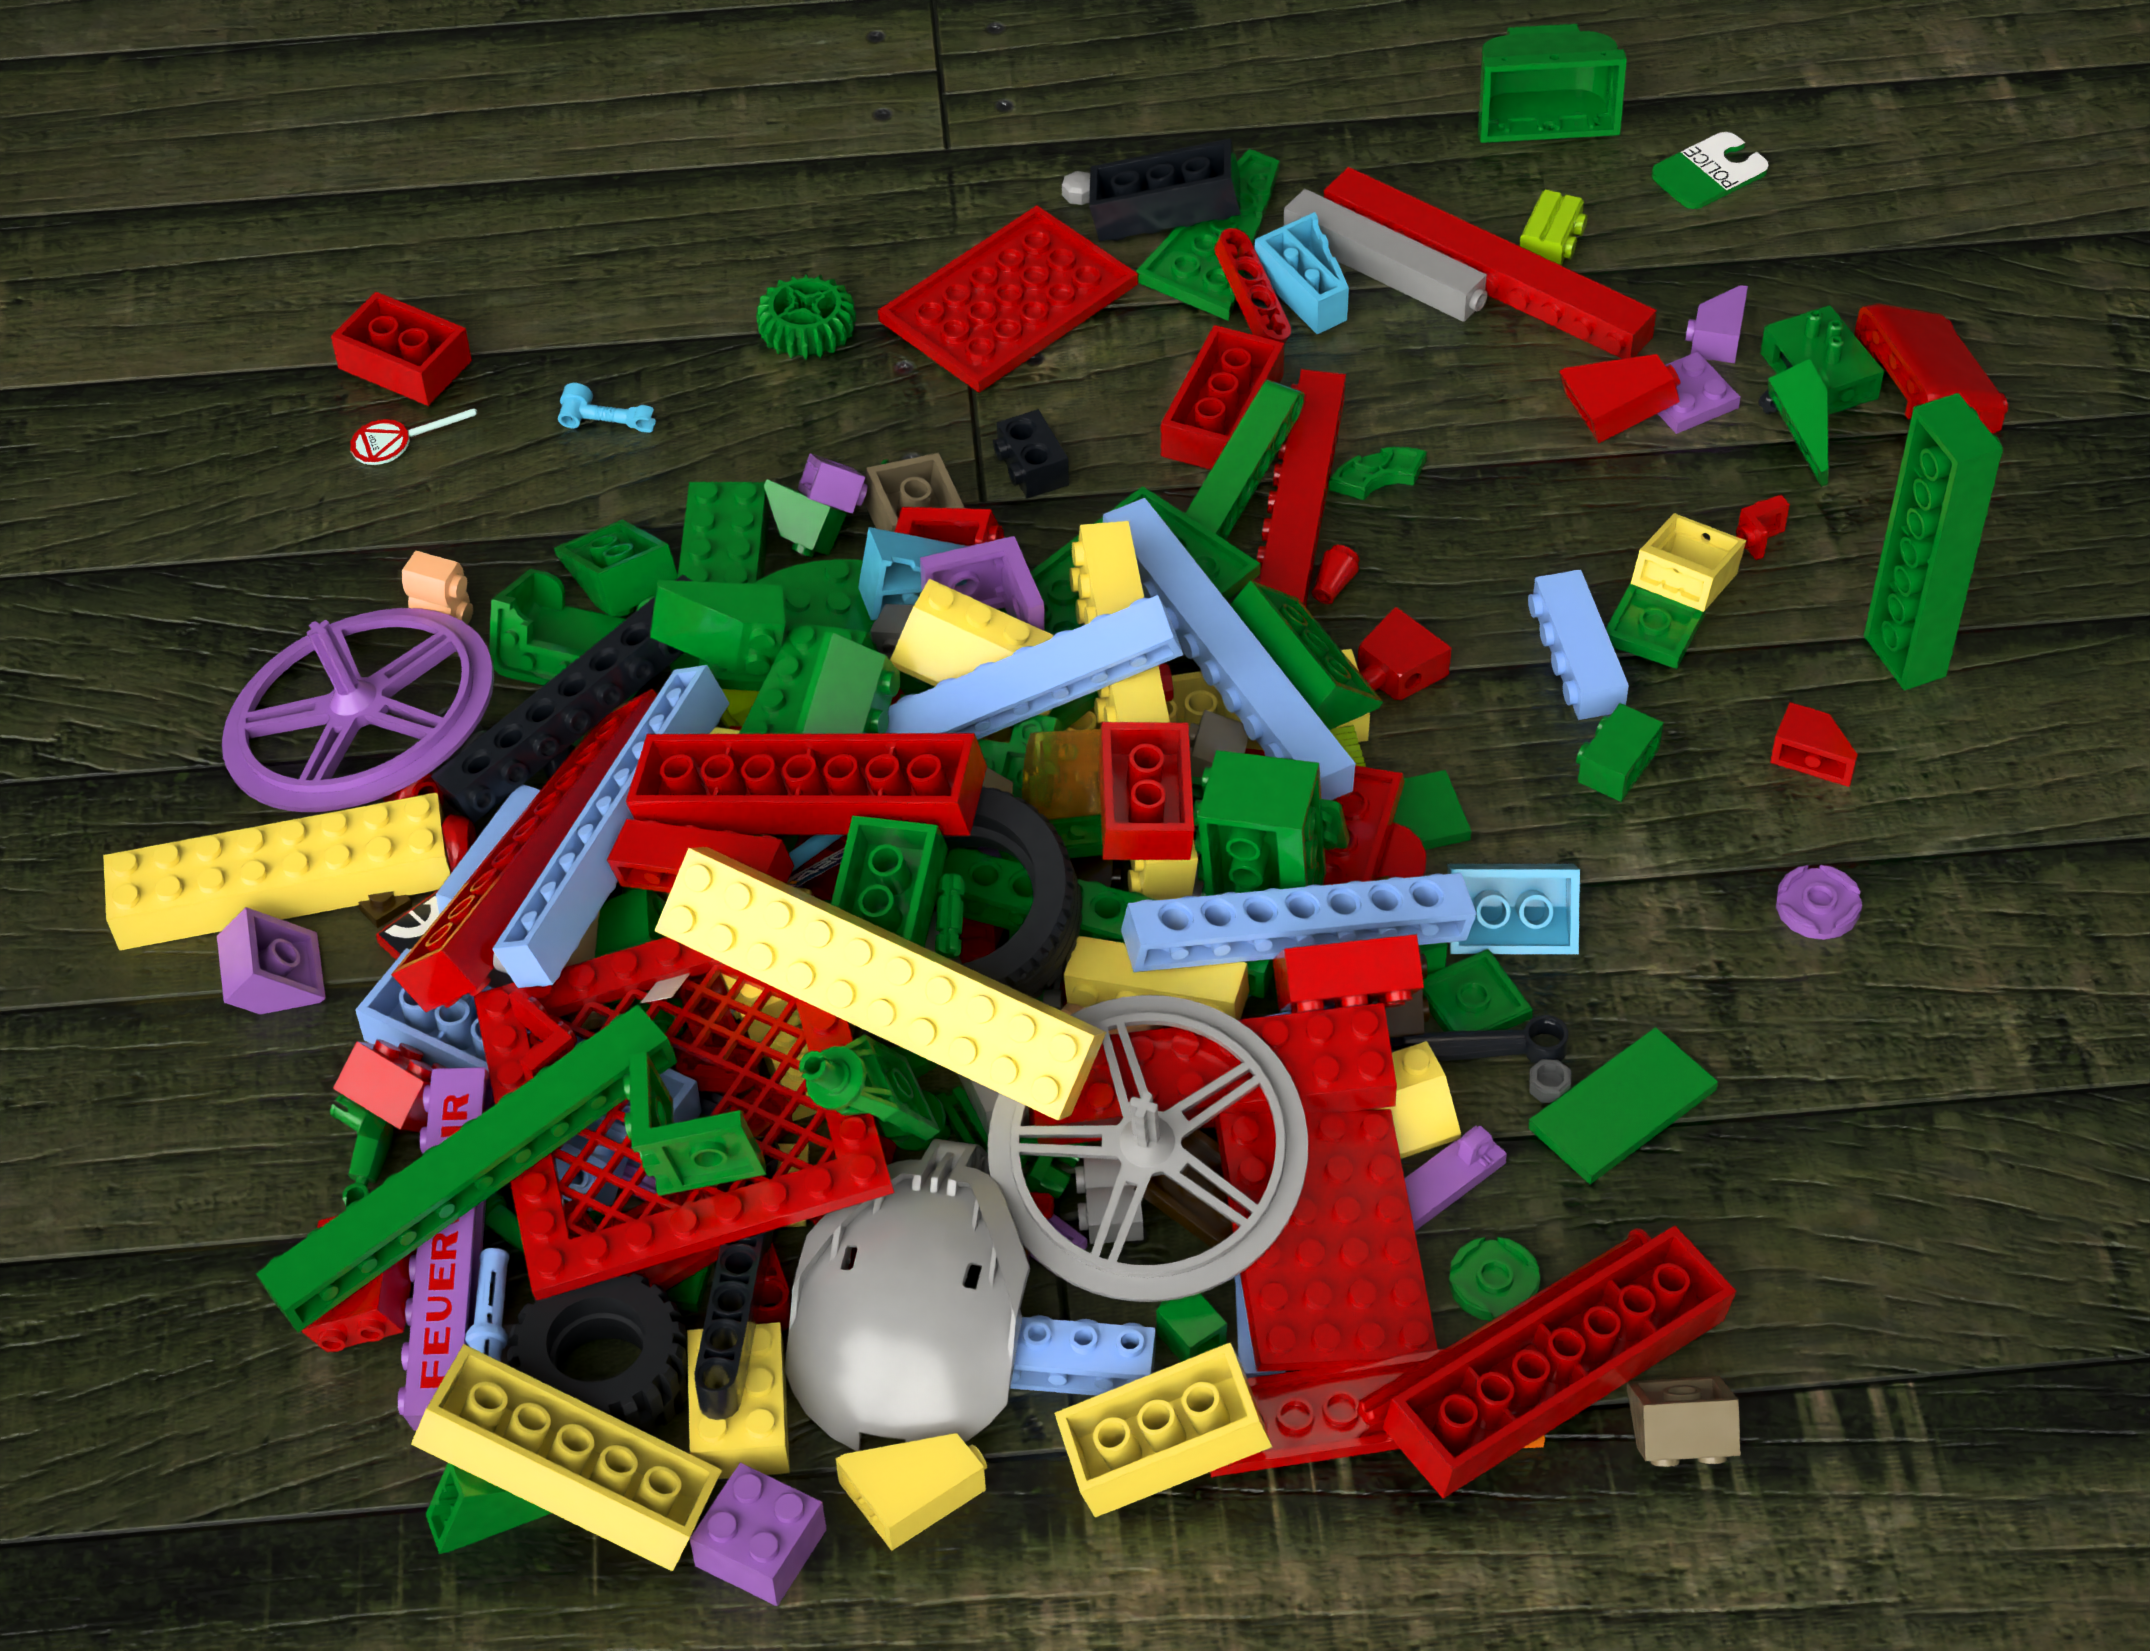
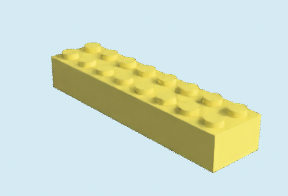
M438 793L103 855L106 920L120 951L220 932L245 907L283 920L359 905L358 902L369 900L368 895L393 891L394 896H410L439 890L451 872L443 837L442 825L445 818Z

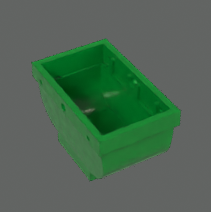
M1577 24L1508 27L1507 35L1488 40L1482 47L1478 124L1480 143L1620 135L1627 63L1624 49L1619 50L1615 40L1605 34L1579 31Z

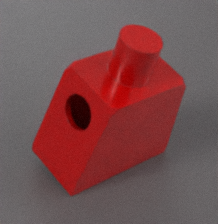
M1395 607L1361 642L1358 650V670L1374 691L1379 688L1394 700H1403L1449 675L1452 647Z

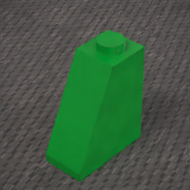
M447 1463L425 1515L438 1552L441 1554L451 1552L552 1513L453 1464Z

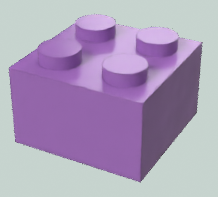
M739 1463L689 1538L695 1566L778 1606L826 1531L823 1503L749 1466Z

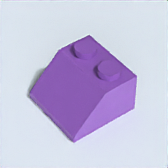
M245 907L217 935L224 1003L261 1015L321 1003L326 998L317 932Z

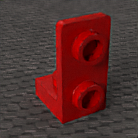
M514 989L508 996L516 1019L543 1041L532 1046L526 1056L520 1060L526 1082H528L541 1069L554 1064L571 1052L578 1040L566 1023L563 1021L556 1023L548 1016L546 1009L539 1000L533 996L527 999L517 989Z

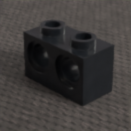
M1039 409L996 422L997 439L993 440L995 454L999 461H1005L1012 484L1014 486L1019 485L1027 499L1069 486L1068 457Z

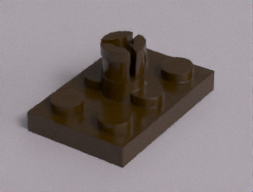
M1199 1129L1181 1140V1146L1224 1179L1219 1144ZM1187 1165L1181 1174L1229 1206L1227 1195ZM1158 1175L1150 1179L1143 1197L1209 1247H1215L1233 1234L1232 1222L1167 1176Z

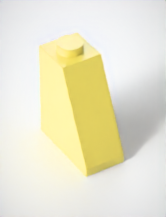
M957 1433L847 1453L836 1459L840 1485L891 1551L986 1490L984 1470L987 1469V1463L983 1455L975 1445L967 1446Z

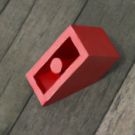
M1790 702L1775 736L1770 763L1850 787L1858 754L1830 714Z

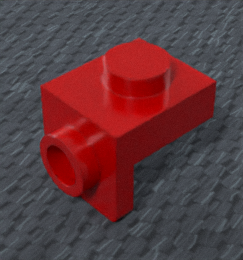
M1782 494L1767 500L1758 501L1751 506L1741 509L1736 536L1746 540L1744 549H1747L1755 560L1764 557L1768 537L1785 532L1790 504Z

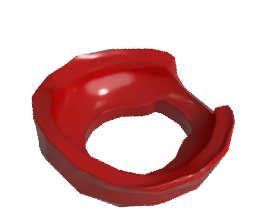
M450 814L445 818L442 828L449 868L452 873L477 840L471 820L464 816Z

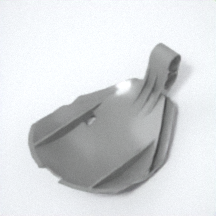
M933 1139L921 1160L910 1159L887 1165L895 1193L825 1214L807 1234L792 1287L790 1324L784 1371L793 1394L805 1413L832 1439L855 1451H860L861 1433L905 1440V1442L957 1433L966 1442L987 1427L1008 1403L1023 1318L1020 1308L1031 1268L1006 1198L997 1182L989 1176L988 1153L977 1144ZM852 1247H856L857 1253L853 1268L848 1270L851 1263ZM971 1265L982 1266L976 1289L965 1287L966 1277Z

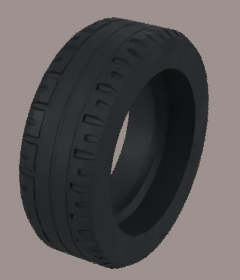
M982 786L971 835H942L948 850L962 847H986L1000 850L1017 858L1030 877L1033 889V903L1024 923L1010 940L994 952L961 965L1035 999L1043 994V990L1049 988L1054 983V979L1063 971L1062 967L1068 963L1071 953L1075 949L1077 944L1075 939L1079 936L1082 923L1081 890L1066 846L1061 836L1058 835L1056 828L1049 822L1046 816L1039 813L1037 808L1028 804L1027 801L1020 797H1014L1013 794L1006 791L1002 792L1000 789Z

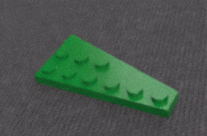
M1250 148L1237 161L1240 172L1241 214L1225 220L1214 219L1199 222L1190 227H1176L1136 270L1138 273V283L1224 320H1230L1236 297L1215 254V244L1225 229L1236 228L1243 231L1249 237L1254 247L1255 239L1258 236L1279 174V160ZM1238 270L1239 274L1244 277L1246 271Z

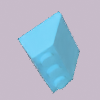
M1447 864V874L1462 873L1477 913L1467 940L1449 942L1450 954H1477L1486 949H1489L1492 954H1579L1580 869L1575 864Z

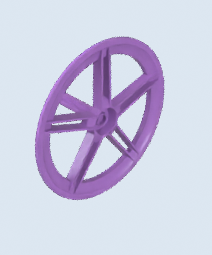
M394 608L359 614L329 624L327 620L320 624L314 621L309 625L311 630L306 632L307 636L294 642L267 662L238 695L231 707L223 730V759L228 772L241 790L258 802L273 808L296 812H326L355 807L378 800L409 786L436 769L458 750L473 733L489 705L493 692L494 667L491 655L480 635L472 627L451 615L433 610ZM387 627L414 628L434 634L370 677L360 676L344 638L354 633ZM315 650L334 686L332 692L327 695L255 711L262 696L274 681L295 662ZM457 651L462 666L461 682L457 695L443 718L390 699L394 694ZM388 712V713L394 714V715H396V716L405 718V719H407V720H404V719H401V718H397V717H394V716H391V715H387L386 713ZM327 724L299 779L286 777L269 770L251 752L249 739ZM372 724L421 739L402 754L381 765L353 775L331 779L358 730L366 725Z

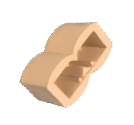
M415 550L402 570L403 589L406 595L409 596L408 608L438 611L451 615L468 625L473 615V605L470 603L468 593L466 592L467 578L464 576L461 564Z

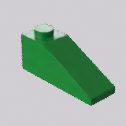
M1809 358L1768 378V392L1820 486L1823 487L1828 484V390L1831 389V385L1822 368L1816 370Z

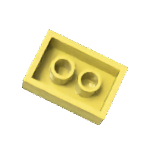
M780 1322L756 1324L741 1405L733 1416L722 1420L710 1419L703 1415L699 1409L694 1372L703 1329L687 1330L690 1454L722 1469L718 1479L730 1478L739 1463L765 1475L790 1473L786 1374L784 1371L785 1350Z

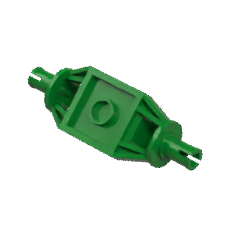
M864 1034L845 1046H833L823 1050L821 1053L811 1051L802 1057L799 1071L804 1072L801 1076L806 1079L808 1095L815 1104L827 1110H836L844 1116L865 1113L877 1116L885 1136L907 1151L927 1149L933 1139L948 1140L951 1129L950 1126H946L948 1122L945 1120L946 1114L943 1104L937 1096L921 1090L905 1056Z

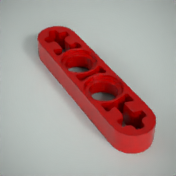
M1236 228L1225 229L1215 244V254L1252 334L1286 343L1291 334V326L1251 240L1241 230ZM1238 270L1250 273L1254 279L1248 280L1242 277ZM1251 299L1261 300L1267 308L1256 306Z

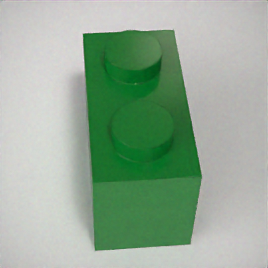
M1619 703L1610 716L1604 715L1591 743L1585 741L1576 757V763L1580 765L1578 783L1622 802L1658 752L1664 722Z

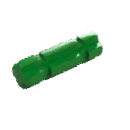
M957 873L942 874L938 884V892L941 893V896L938 897L936 931H939V934L935 937V952L946 958H957L961 954L962 940L958 939V937L962 934L964 901H961V897L964 896L965 882L961 875Z

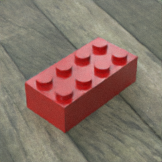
M1214 325L1161 422V457L1211 470L1266 380L1276 383L1281 382L1284 374L1285 343Z

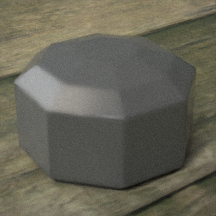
M1541 1059L1530 1068L1529 1093L1541 1103H1552L1571 1089V1069L1561 1061Z

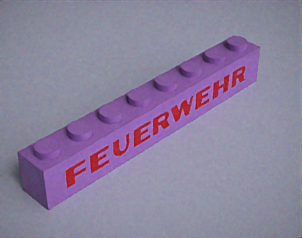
M485 1067L432 1069L431 1085H426L423 1092V1104L425 1111L428 1112L427 1127H422L420 1131V1149L422 1154L459 1131L467 1121L477 1118L493 1107L494 1096L490 1076ZM486 1199L419 1246L417 1253L410 1256L409 1276L411 1282H414L413 1298H408L405 1306V1318L407 1325L410 1326L409 1342H404L402 1346V1366L404 1370H407L406 1386L399 1388L398 1410L413 1430L418 1429L428 1404L463 1344L466 1345V1333L474 1324L476 1292L480 1270L479 1258L483 1250Z

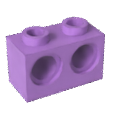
M810 453L797 489L807 496L808 499L853 514L855 506H861L865 499L867 484H864L865 476L854 468Z

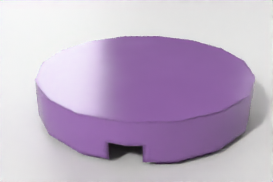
M1809 865L1800 866L1787 873L1778 886L1776 909L1781 920L1792 931L1808 938L1825 940L1840 937L1853 929L1860 917L1862 901L1857 883L1846 873L1826 865H1820L1819 869H1808Z

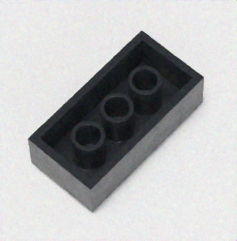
M1231 138L1091 166L1089 208L1099 242L1106 240L1118 241L1127 236L1142 233L1154 234L1163 229L1178 226L1190 227L1199 222L1214 219L1225 220L1232 216L1240 215V172Z

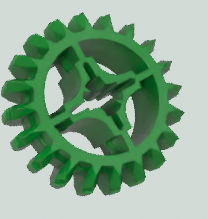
M806 273L804 278L796 279L794 276H791L788 282L778 280L777 287H767V294L760 297L756 319L761 339H764L768 348H775L778 355L787 352L791 359L797 355H803L806 360L809 355L816 354L821 358L823 352L835 353L836 346H845L846 339L852 337L856 321V311L854 309V301L851 294H848L845 285H837L835 279L824 281L822 275L816 278H809Z

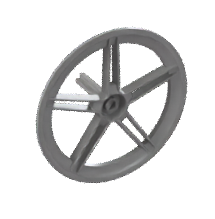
M1160 995L1121 997L1097 1003L1071 1014V1016L1107 1032L1102 1043L1123 1119L1118 1125L1022 1126L1027 1106L999 1093L989 1127L988 1164L991 1178L997 1182L1006 1198L1024 1248L1039 1263L1072 1285L1097 1295L1133 1302L1176 1300L1211 1290L1231 1280L1263 1256L1277 1240L1288 1224L1304 1186L1308 1162V1131L1299 1093L1290 1074L1271 1048L1251 1029L1235 1018L1213 1007L1188 999ZM1135 1025H1164L1188 1030L1218 1043L1231 1052L1242 1064L1168 1110L1161 1112L1158 1111V1104L1153 1103L1152 1094L1147 1090L1126 1027ZM1110 1030H1118L1140 1099L1132 1096L1128 1102L1109 1035ZM1250 1072L1253 1075L1248 1081L1190 1121L1183 1115V1113ZM1260 1086L1269 1104L1274 1121L1276 1152L1268 1186L1257 1205L1181 1146V1140ZM1020 1138H1102V1146L1020 1143ZM1020 1155L1117 1159L1121 1162V1167L1091 1253L1078 1247L1061 1235L1040 1212L1026 1186ZM1187 1165L1249 1211L1251 1213L1249 1218L1246 1219L1181 1174ZM1154 1176H1167L1240 1227L1215 1247L1185 1260L1159 1265H1133L1117 1262L1147 1185ZM1124 1184L1136 1186L1137 1188L1109 1258L1099 1257Z

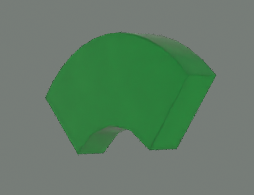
M1409 447L1381 448L1380 453L1362 458L1358 455L1345 462L1334 472L1329 479L1328 490L1365 500L1372 491L1386 485L1405 484L1414 486L1427 461V451Z

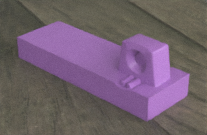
M1482 1126L1473 1127L1460 1139L1454 1141L1404 1178L1415 1231L1506 1164L1507 1153L1493 1141L1492 1135Z

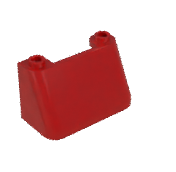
M1880 303L1860 308L1854 335L1877 363L1881 362L1907 399L1905 410L1907 419H1911L1915 406L1959 393L1969 407L1976 410L1979 419L1991 434L2001 431L2005 414L2008 411L2007 399L2003 393L1997 390L1955 332L1953 324L1949 319H1946L1940 313Z

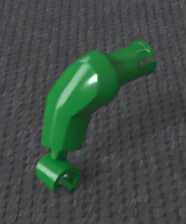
M340 1094L335 1100L347 1107L348 1111L332 1104L330 1115L357 1132V1139L348 1176L355 1180V1183L347 1186L342 1195L347 1208L352 1202L362 1199L369 1194V1183H377L392 1145L394 1126L343 1094Z

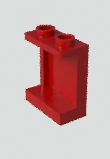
M902 507L894 531L964 546H972L1005 538L1002 526H999L991 509Z

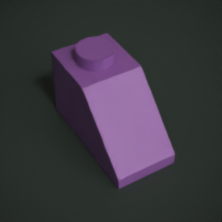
M1737 286L1699 304L1696 320L1689 319L1685 339V341L1692 342L1691 354L1699 352L1707 360L1735 363L1748 286Z

